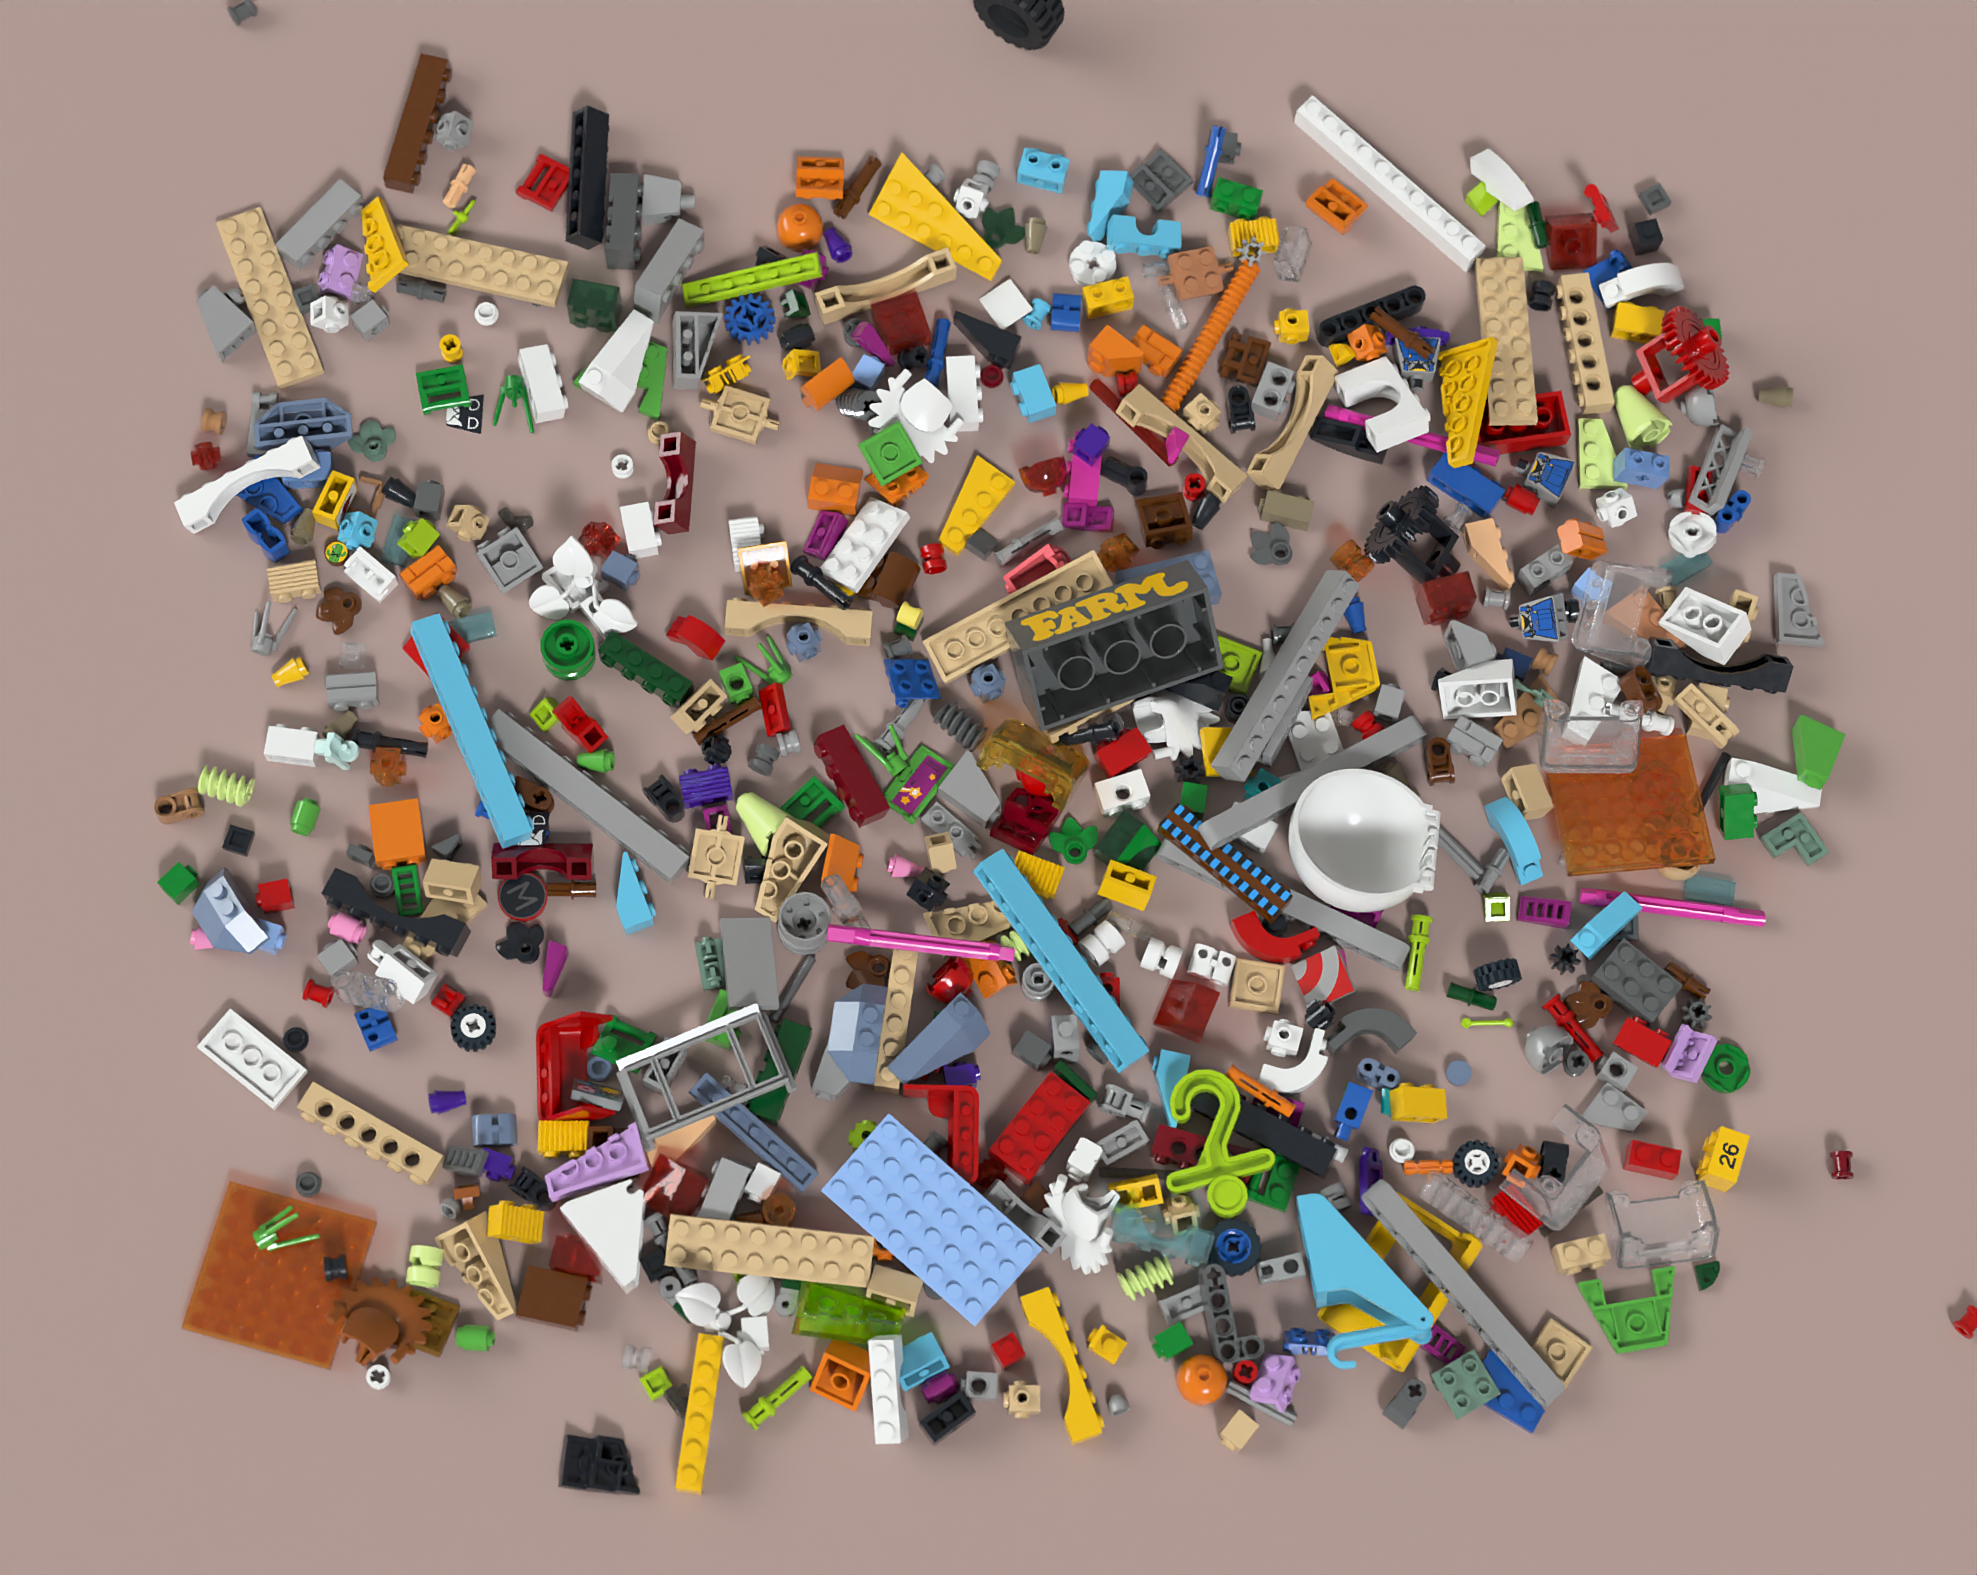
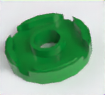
M1731 1044L1716 1045L1701 1073L1704 1083L1711 1090L1718 1093L1730 1094L1738 1091L1748 1081L1750 1076L1747 1055L1740 1048ZM1722 1062L1728 1063L1731 1066V1074L1725 1075L1721 1073L1719 1064Z

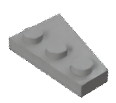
M1777 572L1774 575L1776 644L1822 648L1825 643L1823 637L1819 636L1816 627L1818 623L1810 611L1808 605L1809 598L1800 574Z

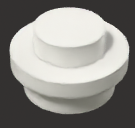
M481 303L475 310V318L481 325L489 326L498 320V309L492 303Z
M1405 1138L1395 1139L1389 1147L1390 1157L1397 1163L1411 1160L1414 1155L1413 1144Z

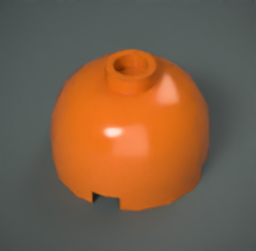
M793 204L785 208L779 215L776 225L777 236L785 248L794 249V252L799 253L803 252L804 249L810 251L819 244V240L823 236V223L817 210L809 205Z
M1197 1354L1183 1361L1177 1371L1176 1384L1183 1399L1193 1405L1205 1406L1220 1399L1226 1390L1227 1374L1224 1366L1218 1359L1212 1355Z

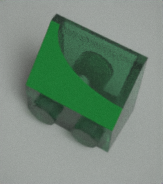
M1123 810L1096 846L1094 856L1107 866L1110 860H1114L1144 871L1158 852L1162 843L1144 823Z

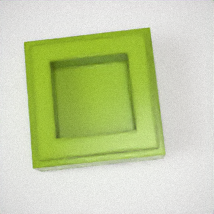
M662 1365L639 1378L652 1402L674 1389Z

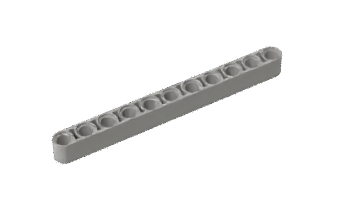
M1415 715L1409 716L1202 823L1197 830L1210 850H1215L1294 809L1303 791L1319 777L1343 769L1370 770L1418 745L1428 735Z
M1164 837L1156 854L1160 861L1236 896ZM1290 889V894L1293 895L1291 903L1281 913L1287 921L1307 930L1316 927L1320 936L1392 970H1401L1410 951L1408 944Z
M1379 1179L1361 1196L1364 1204L1540 1405L1548 1407L1565 1390L1563 1383L1386 1181Z

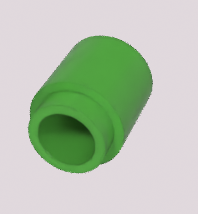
M309 798L297 801L290 821V825H292L290 831L302 836H310L311 831H314L321 810L317 806L318 802Z
M465 1324L464 1327H458L456 1346L463 1348V1350L489 1351L490 1346L495 1344V1331H491V1327L488 1325Z

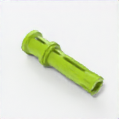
M1414 914L1411 915L1413 924L1411 935L1408 936L1411 948L1405 989L1420 991L1425 948L1430 943L1428 936L1430 923H1433V918ZM1420 925H1422L1421 933H1419ZM1417 956V957H1418V960H1417L1416 974L1413 975L1414 965H1415V957Z
M801 1366L800 1369L781 1383L767 1397L758 1398L757 1404L747 1412L743 1411L741 1413L742 1417L754 1431H757L759 1429L758 1426L769 1416L773 1417L777 1412L776 1408L806 1382L811 1380L812 1376Z

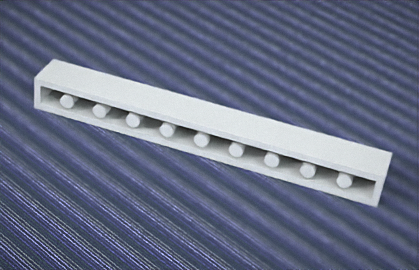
M1313 95L1297 110L1294 123L1462 270L1467 272L1475 264L1476 258L1482 257L1485 244Z

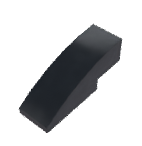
M1317 417L1310 436L1311 440L1333 450L1378 464L1383 463L1388 450L1387 448L1376 452L1367 439L1366 431L1362 426Z

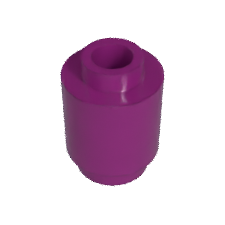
M945 1370L925 1380V1383L920 1385V1389L928 1404L933 1402L937 1404L957 1394L956 1388L960 1385L955 1374H949Z

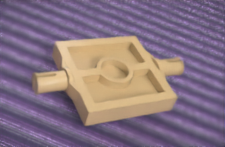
M726 385L722 396L717 402L703 398L700 408L714 412L710 431L756 445L759 434L764 427L778 431L781 421L767 418L771 399Z
M718 815L716 829L703 830L696 828L688 877L700 879L707 883L704 898H709L711 889L710 899H715L716 885L729 884L737 886L745 837L733 835L726 831L729 816H724L723 825H721L723 815Z

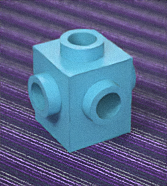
M360 511L345 513L339 527L340 532L337 540L346 544L345 547L353 551H357L356 549L359 546L361 548H370L375 539L378 521Z

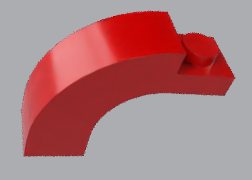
M1255 910L1232 919L1230 924L1236 940L1244 950L1257 959L1275 964L1298 961L1302 955L1300 949L1302 948L1303 951L1315 947V942L1320 937L1316 927L1289 938L1275 937L1262 927Z

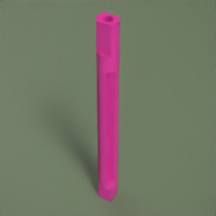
M1330 404L1325 412V418L1360 425L1365 431V421L1373 418V416ZM1428 432L1405 442L1447 453L1446 442L1449 438ZM1477 444L1474 461L1496 466L1500 457V450Z
M1581 887L1579 901L1581 904L1607 907L1623 892ZM1628 893L1643 908L1640 912L1764 927L1765 912L1760 910Z
M828 924L826 941L993 961H1013L1015 952L1014 947L1001 946L996 943Z

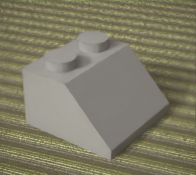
M1456 620L1449 622L1443 638L1457 672L1494 659L1496 654L1495 645L1492 640L1489 641L1485 633Z

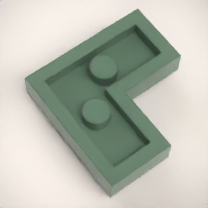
M1802 812L1760 838V841L1773 859L1794 847L1807 867L1829 853V850Z

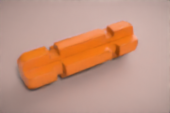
M1442 1159L1441 1162L1439 1160H1418L1417 1162L1415 1160H1407L1403 1164V1170L1405 1175H1415V1173H1418V1175L1438 1174L1439 1172L1451 1174L1453 1172V1162L1451 1159Z

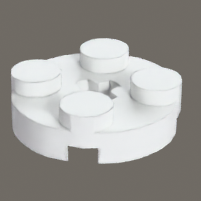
M1083 241L1080 246L1074 249L1069 260V269L1075 282L1086 287L1112 280L1116 271L1114 251L1107 250V246L1099 242ZM1096 261L1099 267H1094L1093 270L1089 269L1087 262Z
M1683 512L1674 517L1670 523L1668 530L1669 542L1676 551L1683 553L1685 557L1693 558L1697 554L1708 551L1716 543V524L1705 513L1700 512V515L1691 512ZM1688 531H1697V535L1690 536L1688 535Z

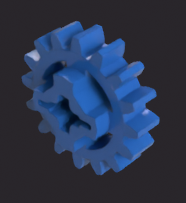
M749 294L748 299L740 295L739 302L733 299L732 307H726L727 315H724L726 331H731V338L738 336V343L740 344L743 340H747V345L749 346L752 340L760 344L761 337L767 340V332L773 333L774 331L773 324H776V318L773 316L775 315L774 308H769V301L762 303V296L760 295L757 299H753L752 294ZM746 314H748V317L753 321V325L751 321H749V319L747 318Z

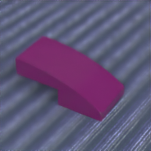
M1064 503L1062 526L1063 528L1081 531L1113 532L1115 510L1113 507H1089L1087 503Z

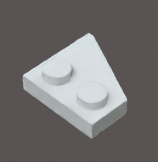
M555 566L542 574L544 582L547 585L556 586L561 594L565 592L574 578V575L567 576L560 573ZM604 580L597 583V591L599 594H602L609 588V584ZM575 585L565 597L569 602V611L571 613L578 610L580 603L593 595L592 586L580 588Z

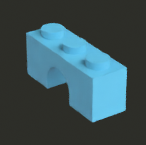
M1113 214L1107 223V250L1118 254L1130 252L1137 253L1139 256L1157 255L1167 259V256L1178 253L1181 249V222L1158 219L1152 228V235L1149 236L1138 231L1136 217Z

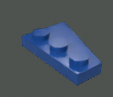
M257 454L251 460L260 458V456ZM277 477L256 482L236 495L284 525L303 510Z
M1490 1349L1482 1363L1501 1394L1483 1405L1532 1434L1545 1410Z

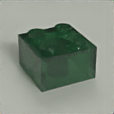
M573 279L567 301L570 324L578 328H596L598 331L605 333L610 331L616 332L623 307L620 287Z

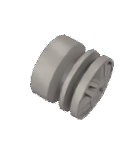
M801 892L788 897L781 905L778 916L779 940L793 954L803 956L814 954L826 944L831 914L829 906L824 899L814 893ZM803 925L805 928H808V930L805 931L803 928H800V926Z

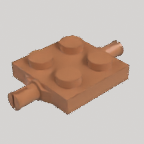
M1213 246L1167 256L1170 275L1158 276L1157 282H1159V286L1172 284L1177 292L1179 302L1223 293L1225 289L1221 275L1222 273L1233 272L1234 267L1232 262L1219 264L1216 260Z

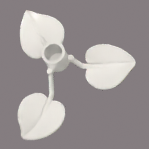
M570 536L554 553L553 564L560 573L567 576L574 575L572 583L562 594L554 585H543L537 588L530 597V608L545 618L553 620L562 619L569 612L570 605L565 597L575 585L580 588L592 586L594 608L598 610L593 615V621L599 628L609 633L611 631L624 633L635 628L638 622L634 619L630 609L621 601L605 599L600 605L598 604V581L595 580L598 567L581 543L573 536Z
M755 1275L744 1276L737 1287L738 1298L744 1304L726 1312L720 1311L717 1307L721 1296L713 1285L709 1283H696L683 1288L675 1295V1298L682 1306L687 1318L693 1324L703 1326L707 1332H718L719 1336H723L735 1343L729 1344L724 1348L723 1363L731 1379L741 1388H746L760 1369V1351L754 1343L744 1341L740 1344L738 1338L725 1331L731 1324L730 1316L746 1308L753 1317H760L769 1312L775 1300V1286L772 1278Z

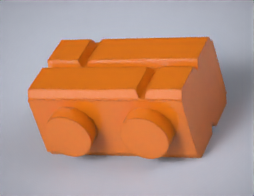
M1144 324L1130 341L1145 353L1143 364L1149 367L1148 370L1157 377L1161 375L1167 378L1182 357V348Z
M1572 518L1565 521V524L1557 529L1559 540H1562L1560 543L1562 552L1591 561L1608 552L1606 542L1603 541L1604 534L1602 528L1592 525L1591 522H1580L1578 518Z
M437 545L401 571L399 575L405 586L420 601L423 598L429 599L436 592V588L441 584L447 585L452 582L456 577L455 574L458 572L452 560Z

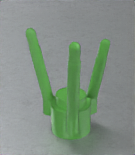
M767 636L766 639L779 662L773 659L761 643L757 644V647L772 665L767 670L769 676L738 655L734 656L736 661L742 663L743 666L766 680L769 685L773 683H782L784 685L793 676L790 672L791 668L784 661L770 636Z
M892 724L889 725V729L898 749V755L894 751L885 757L868 739H863L859 734H856V739L885 766L892 777L908 766L905 760L909 756L905 753Z
M292 1205L282 1210L265 1224L259 1226L258 1230L252 1232L259 1249L268 1248L269 1252L280 1247L318 1239L320 1234L317 1233L275 1242V1240L279 1239L276 1230L299 1217V1213L296 1212L275 1224L293 1209Z

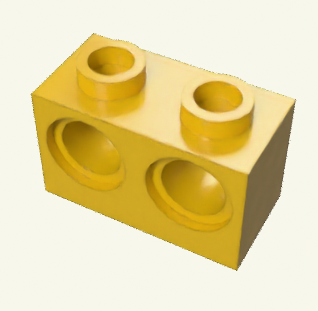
M1128 276L1082 287L1081 301L1087 320L1133 309L1135 297Z

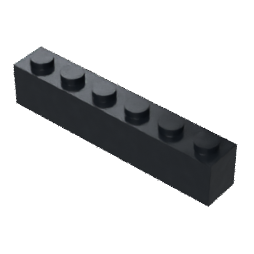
M588 105L573 112L565 239L566 242L586 250L602 244L604 237L608 132L610 129L609 114Z
M1202 1092L1192 1099L1190 1107L1191 1110L1214 1121L1220 1108V1102L1215 1095ZM1239 1093L1240 1114L1233 1132L1263 1148L1271 1150L1274 1154L1308 1172L1325 1179L1338 1155V1150L1334 1148L1336 1144L1324 1137L1321 1140L1313 1137V1132L1306 1127L1300 1125L1299 1128L1290 1125L1291 1120L1283 1115L1277 1114L1275 1117L1267 1113L1269 1110L1267 1107L1257 1102L1252 1105L1245 1101L1246 1097Z

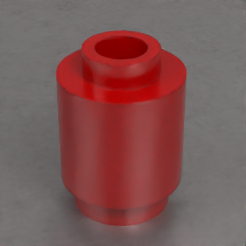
M1516 484L1515 487L1510 485L1504 496V499L1507 500L1505 505L1524 515L1526 513L1533 515L1541 498L1537 497L1536 493L1519 484Z

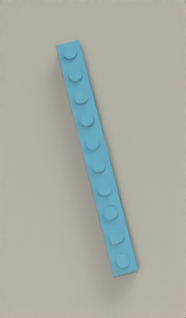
M440 613L412 622L410 633L502 849L529 840L532 830H534L533 821L529 815L526 816L523 810L525 807L524 800L521 794H517L514 789V777L505 768L506 759L504 753L496 747L495 742H497L495 732L487 726L486 711L483 706L479 707L476 700L478 698L477 690L474 685H470L467 679L469 677L468 669L465 663L461 664L458 655H460L456 642H452L449 637L450 628L447 621L442 620Z
M1002 848L980 862L973 870V873L1117 1072L1121 1073L1143 1058L1150 1051L1147 1048L1146 1041L1134 1030L1130 1019L1123 1015L1117 1006L1115 998L1107 993L1101 979L1094 975L1085 957L1079 954L1073 946L1072 939L1062 931L1056 917L1049 913L1044 906L1042 898L1030 887L1027 877L1017 869L1013 858Z

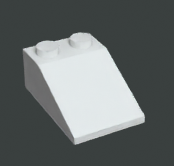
M1687 587L1684 588L1659 621L1661 627L1698 653L1722 665L1727 663L1751 631L1746 612Z
M1513 659L1486 661L1438 679L1443 719H1459L1461 715L1467 718L1517 715V690L1514 684Z

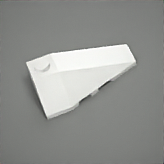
M634 309L594 358L579 380L582 389L620 413H623L636 393L637 382L642 371L643 360L649 345L654 321Z
M1731 758L1726 765L1723 785L1749 783L1753 792L1756 791L1758 805L1754 806V814H1768L1783 810H1802L1818 808L1820 806L1822 789L1820 791L1807 786L1805 783L1798 781V777L1795 774L1737 758Z

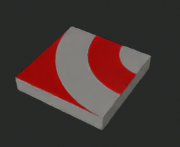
M1336 945L1291 966L1307 1005L1314 999L1317 1001L1326 1000L1332 1003L1356 992Z

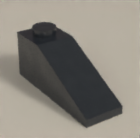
M955 311L953 324L988 362H991L992 365L1010 370L1021 346L1022 336Z
M1214 671L1165 689L1219 712L1233 677L1220 671Z

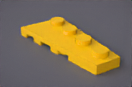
M378 196L361 210L363 235L367 240L364 249L369 263L366 264V269L371 280L368 282V289L373 293H376L409 265L386 204Z
M977 455L938 543L943 544L944 548L958 557L964 550L966 541L993 514L1013 489L1015 481Z

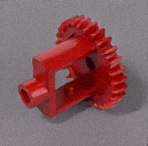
M1684 306L1674 307L1662 318V334L1635 351L1643 369L1632 376L1634 387L1643 396L1653 391L1656 399L1662 403L1671 402L1698 383L1699 387L1713 390L1726 383V380L1729 379L1728 375L1730 372L1727 370L1729 365L1726 363L1727 358L1722 354L1724 350L1719 347L1722 344L1719 334L1713 327L1705 326L1702 318L1698 320L1697 314L1695 312L1692 314L1689 308L1686 310ZM1664 348H1666V351L1674 349L1670 355H1678L1679 358L1676 360V364L1683 362L1684 366L1681 371L1689 370L1687 375L1670 386L1655 355Z

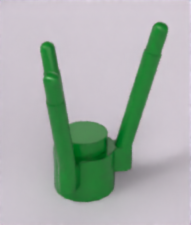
M509 375L505 378V385L500 387V397L492 424L496 426L506 395L508 399L512 400L514 408L517 407V399H520L522 396L529 431L533 434L534 427L526 387H524V379L518 375Z

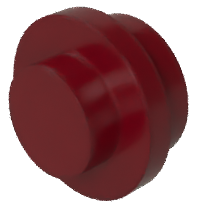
M995 365L984 367L980 373L981 383L987 388L999 387L1004 379L1003 371Z

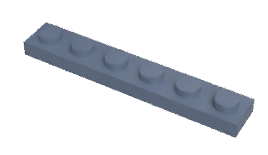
M707 1072L688 1092L703 1106L731 1095ZM741 1103L714 1114L720 1122L769 1166L781 1173V1176L799 1193H803L819 1174Z

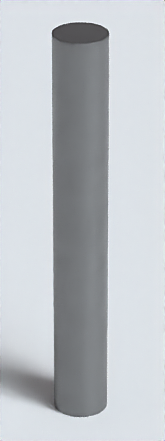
M809 955L806 957L781 998L778 1010H774L769 1018L777 1024L779 1023L816 962V959Z

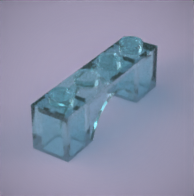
M1120 1203L1116 1204L1109 1228L1113 1230L1111 1240L1120 1244H1126L1127 1241L1136 1243V1248L1150 1252L1152 1248L1161 1251L1160 1255L1166 1258L1175 1259L1176 1256L1185 1258V1263L1199 1267L1200 1263L1207 1264L1215 1238L1214 1232L1189 1225L1181 1234L1174 1237L1164 1238L1156 1236L1144 1225L1140 1209Z

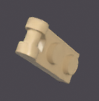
M1692 683L1673 700L1712 739L1718 748L1723 749L1728 744L1727 740L1730 737L1734 738L1739 733L1738 727ZM1719 724L1724 728L1722 733L1716 729Z

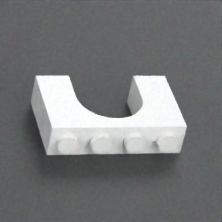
M1386 356L1334 376L1336 394L1346 408L1375 397L1389 398L1398 403L1392 410L1365 421L1367 439L1376 452L1429 432L1428 422L1431 421L1429 411L1420 405L1417 394L1410 391L1407 380L1400 377L1397 366L1394 363L1391 364Z

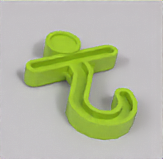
M1211 1069L1195 1070L1183 1076L1174 1086L1170 1098L1172 1119L1177 1123L1187 1122L1191 1116L1190 1105L1192 1099L1202 1092L1215 1095L1220 1102V1108L1197 1166L1171 1173L1167 1177L1166 1185L1168 1190L1175 1195L1209 1187L1207 1198L1211 1210L1217 1216L1233 1218L1241 1214L1248 1201L1247 1188L1239 1178L1272 1169L1275 1164V1155L1266 1148L1232 1156L1229 1153L1227 1145L1240 1114L1239 1093L1234 1083L1223 1073Z

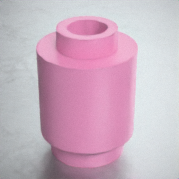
M341 911L337 915L333 914L328 923L331 935L351 944H360L367 931V926L363 925L362 921Z

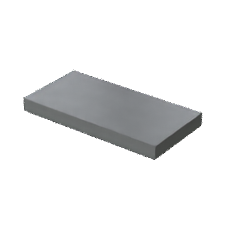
M770 917L721 918L720 931L728 1011H738L757 1003L759 1010H778L779 997Z

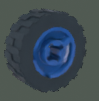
M1226 1219L1224 1222L1220 1221L1210 1230L1204 1244V1254L1208 1259V1264L1220 1265L1224 1269L1225 1275L1230 1277L1242 1276L1249 1272L1257 1263L1261 1254L1260 1237L1255 1232V1228L1251 1227L1246 1221H1240V1219ZM1229 1244H1235L1237 1251L1229 1252Z

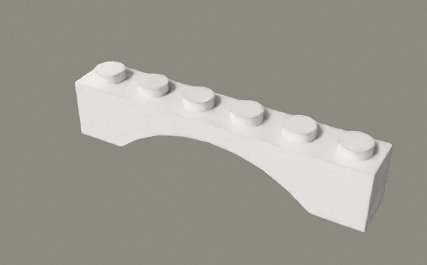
M301 435L300 437L291 438L279 448L270 449L258 459L249 460L239 469L225 473L218 480L204 484L197 491L183 495L174 504L184 527L195 534L214 524L227 503L246 487L261 480L274 477L300 479L321 467L311 444Z

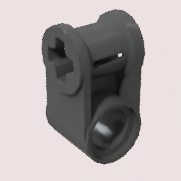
M1418 1379L1409 1380L1399 1393L1394 1396L1382 1415L1401 1429H1404L1415 1414L1419 1404L1425 1398V1384ZM1416 1386L1418 1388L1417 1393L1420 1396L1415 1395L1412 1398L1409 1396L1411 1391L1408 1387L1412 1389Z

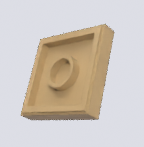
M1236 958L1229 1007L1278 1015L1285 965Z
M1552 1318L1547 1321L1531 1345L1533 1350L1560 1379L1565 1389L1593 1348Z

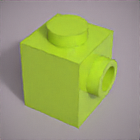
M423 518L415 522L411 520L403 528L404 534L397 544L413 559H416L427 552L440 533L435 530V526L428 520Z

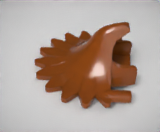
M374 1277L370 1287L361 1280H357L355 1285L356 1291L347 1288L342 1289L344 1300H334L332 1306L335 1309L326 1317L327 1322L331 1325H334L342 1315L346 1317L347 1321L341 1332V1342L345 1344L350 1338L359 1341V1351L355 1361L362 1366H365L370 1360L374 1362L387 1350L391 1349L397 1350L390 1356V1360L394 1364H398L407 1353L410 1355L415 1354L416 1349L413 1343H426L427 1338L421 1332L432 1329V1324L424 1320L431 1315V1309L420 1307L424 1302V1296L410 1297L412 1286L407 1285L398 1289L397 1280L394 1278L384 1286L378 1277Z

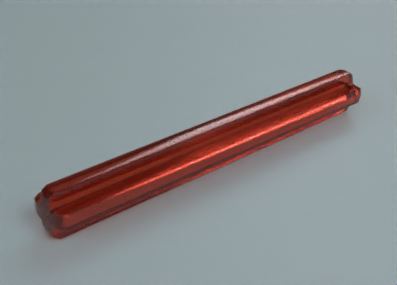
M1096 378L1089 385L1090 390L1169 467L1178 461L1177 457L1174 463L1168 462L1166 444L1152 430L1137 425L1132 427L1116 413L1122 401L1100 379Z

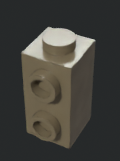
M1268 490L1266 498L1261 497L1258 507V511L1262 512L1260 520L1270 523L1277 522L1282 526L1307 532L1315 501H1311L1308 497L1301 495L1296 497L1286 495L1281 490Z

